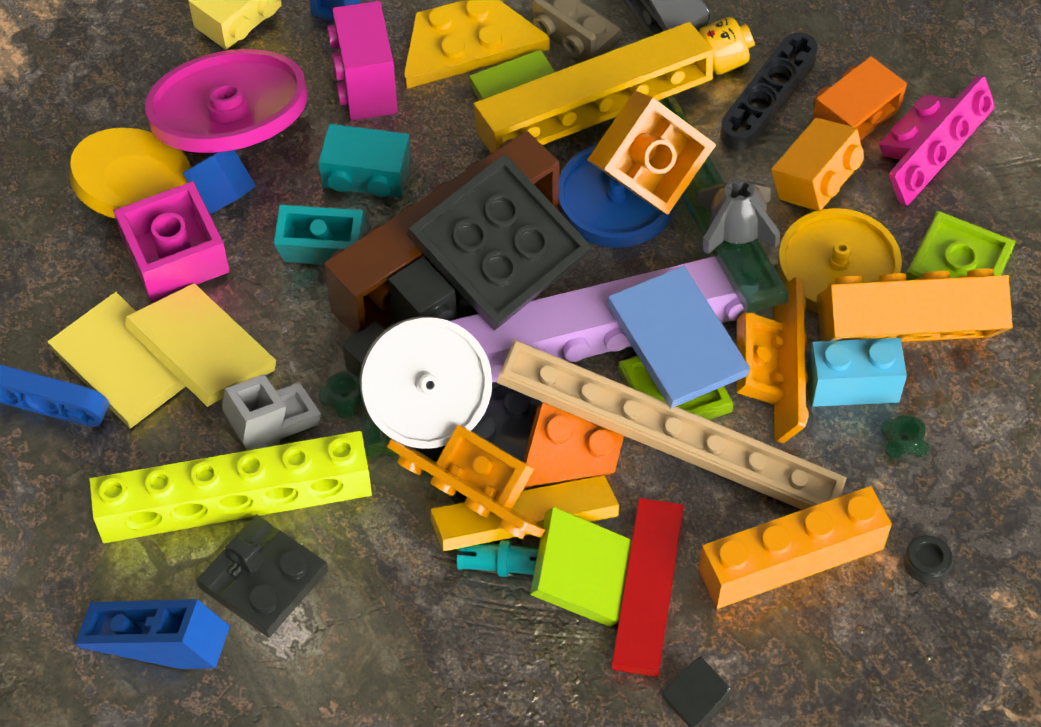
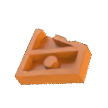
M545 403L540 404L537 407L523 458L524 463L534 468L524 489L531 488L532 486L551 483L559 484L601 475L609 476L615 473L624 435Z

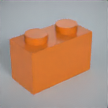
M870 56L860 65L851 66L844 73L842 79L833 86H826L820 90L813 102L815 107L812 121L815 118H820L855 127L858 129L861 141L901 109L907 83Z

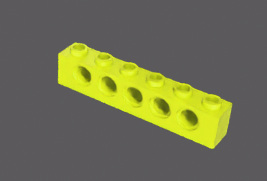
M362 431L89 478L93 519L103 543L250 518L256 514L261 516L372 496Z

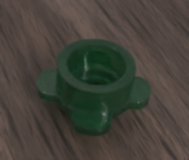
M341 371L332 375L328 379L326 387L320 389L318 393L319 401L322 404H329L336 409L337 415L341 418L353 416L354 409L363 402L359 378L348 371ZM342 393H349L347 397L341 396Z
M369 414L365 416L362 421V428L365 430L364 438L366 443L364 448L366 456L376 458L379 454L383 453L392 457L397 456V453L387 448L392 438L382 431L383 436L380 439L381 430L372 421Z
M901 415L895 419H887L883 422L881 431L886 435L888 443L885 447V453L890 458L899 459L902 455H915L921 458L927 455L930 447L924 441L926 433L925 423L921 419L911 415ZM901 436H906L909 440L904 441Z

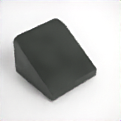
M699 656L662 693V697L689 727H699L729 703L731 688Z

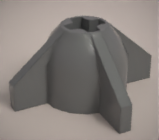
M737 179L705 187L698 191V205L710 211V227L703 237V251L709 254L723 241L743 244L752 242L757 238L776 248L780 244V231L767 214V203L771 198V188L765 184Z

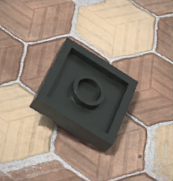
M256 514L241 532L232 538L221 554L196 581L199 589L270 638L328 572V566L326 561Z

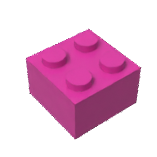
M375 1L332 8L334 25H328L327 30L331 50L338 49V51L331 52L334 76H336L337 80L343 79L341 82H336L340 106L348 105L351 121L398 114L394 64L381 2Z
M193 181L113 210L122 241L150 302L169 296L193 283L198 285L230 272L224 243Z

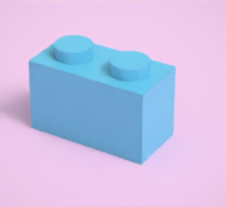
M900 338L812 342L807 365L812 407L899 403L907 377Z

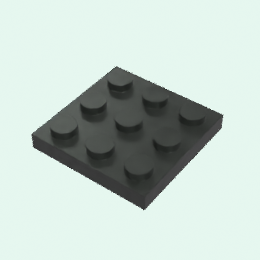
M503 154L408 228L407 236L494 331L586 257L592 249V246L506 154Z

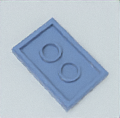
M685 266L608 296L606 305L670 409L748 376L749 365Z

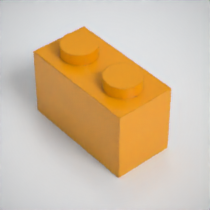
M815 118L771 169L779 200L820 212L829 200L839 192L840 187L860 167L864 160V151L861 146L858 129Z

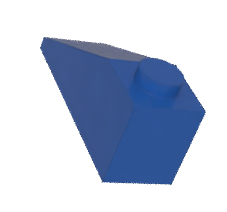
M198 599L90 602L75 644L82 649L177 669H215L230 626Z

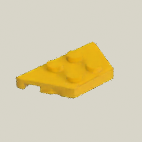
M462 0L417 12L404 73L405 86L408 89L510 61L540 49L546 51L550 49V39L546 33L500 0Z

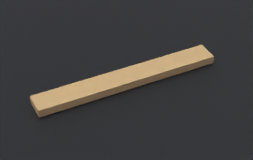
M514 340L496 382L802 510L840 497L847 479L845 476L679 407L670 409L669 405L662 400L517 340Z

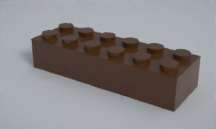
M526 131L515 139L505 141L498 150L483 160L471 163L463 173L449 182L439 184L432 193L417 203L405 206L397 216L381 226L373 227L363 238L348 248L336 251L324 263L331 312L352 334L357 330H364L374 321H377L386 329L393 324L388 278L424 256L451 285L446 277L407 236L409 227L503 154H506L559 211V161Z

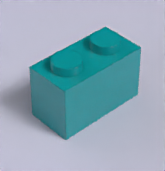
M329 124L318 162L322 187L340 192L354 191L370 193L379 197L393 196L402 198L411 163L409 134Z
M280 205L274 246L284 262L324 265L336 251L346 249L363 238L371 227L363 210Z

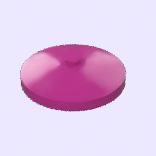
M227 50L190 60L165 74L149 91L145 101V112L152 133L162 143L175 149L189 152H225L260 143L286 129L304 110L308 92L303 71L290 58L266 50Z

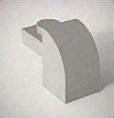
M264 374L224 389L223 414L247 450L279 445L280 439L319 425L321 413L300 382L276 391Z

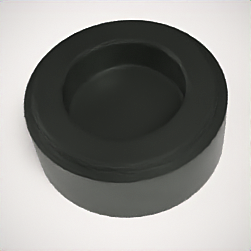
M930 535L919 536L909 543L904 556V566L907 573L916 581L926 584L937 583L944 579L952 564V552L949 546L940 538Z

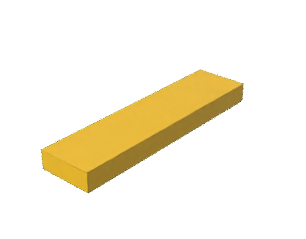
M605 475L524 490L513 507V510L542 528L545 513L552 507L589 522L617 517L619 514V503ZM464 502L431 509V522L443 551L516 537L498 526L502 518L490 512L488 517H485L465 506Z

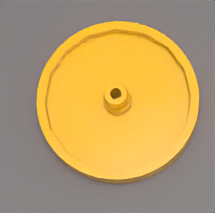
M112 128L89 135L75 147L70 161L69 180L73 191L85 205L100 214L115 218L113 210L188 183L183 172L191 168L182 150L162 143L152 132L135 128Z
M842 208L822 209L820 212L814 211L798 219L784 234L778 255V273L783 286L794 277L804 280L806 308L818 313L817 295L825 290L829 283L836 282L835 278L862 276L863 283H871V281L880 280V275L901 273L902 267L899 246L885 226L866 214Z

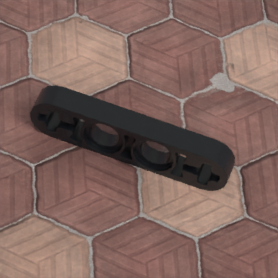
M793 33L784 38L724 115L720 131V137L724 145L730 149L744 150L750 148L814 66L818 47L813 37L805 33ZM801 50L796 56L794 63L791 62L792 53L796 54ZM773 73H783L790 80L784 83H777L772 81L769 76ZM761 98L766 100L770 106L764 109H757L752 107L749 101ZM744 118L747 120L746 130L741 129L738 133L732 131H737L742 126Z

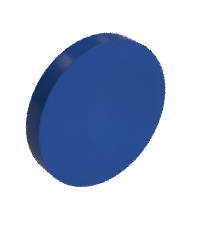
M597 145L579 152L569 160L559 176V212L586 241L612 248L631 247L653 239L671 221L676 204L667 215L646 203L587 160Z

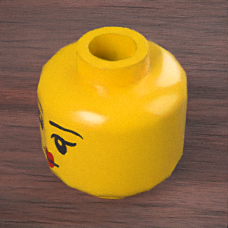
M725 17L699 30L702 37L713 48L714 74L722 75L748 63L750 59L748 48L755 46L747 24L739 26L733 17Z

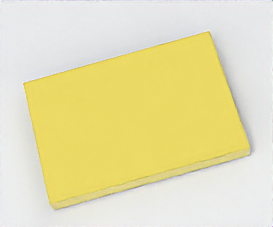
M195 283L126 316L125 327L207 407L223 399L225 388L275 371L277 360Z
M114 292L47 342L50 350L88 388L101 393L107 398L109 409L131 429L186 386L125 327L126 316L136 311L117 292Z

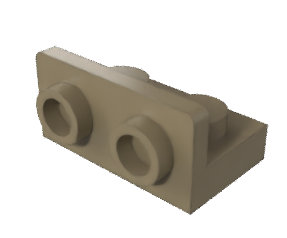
M534 0L532 2V24L562 46L569 55L578 57L582 61L605 54L621 40V28L579 0H551L549 2Z

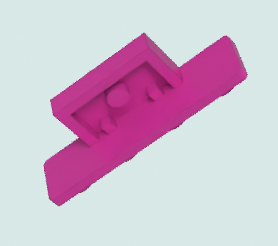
M976 76L956 99L923 95L879 143L883 157L901 159L889 173V178L901 205L908 206L995 108L993 97L984 76Z

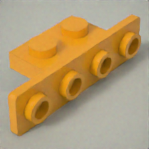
M794 277L774 295L773 320L747 311L737 318V348L749 365L750 370L748 376L737 380L736 393L774 405V441L782 444L800 432L806 426L808 420V409L806 407L808 373L805 369L807 335L804 327L806 298L804 297V280Z
M459 424L437 462L416 449L393 439L388 443L387 448L400 455L397 460L399 465L418 475L425 470L433 475L430 484L452 496H454L456 491L465 495L467 498L464 505L485 517H488L490 512L499 516L502 519L498 526L520 539H523L526 533L542 538L546 529L513 510L516 501L534 471L533 467Z

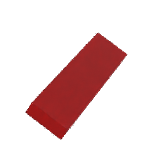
M639 498L612 670L659 677L684 509L683 504Z

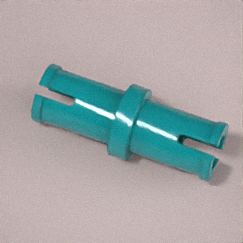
M501 540L500 544L483 543L458 548V551H461V555H457V569L495 571L499 577H508L510 573L534 575L535 561L537 560L539 548L514 546L509 540Z

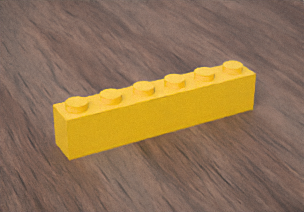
M691 22L684 23L473 103L476 132L491 154L498 150L505 141L515 139L526 131L542 145L617 117L635 90L658 101L713 80V48Z

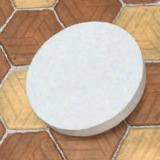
M414 317L389 327L373 342L362 364L360 391L367 413L378 428L387 436L410 447L438 448L447 445L458 424L472 430L481 420L491 397L492 374L483 348L464 328L441 318Z

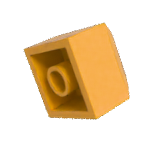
M635 90L587 160L646 203L668 215L716 144L656 99Z

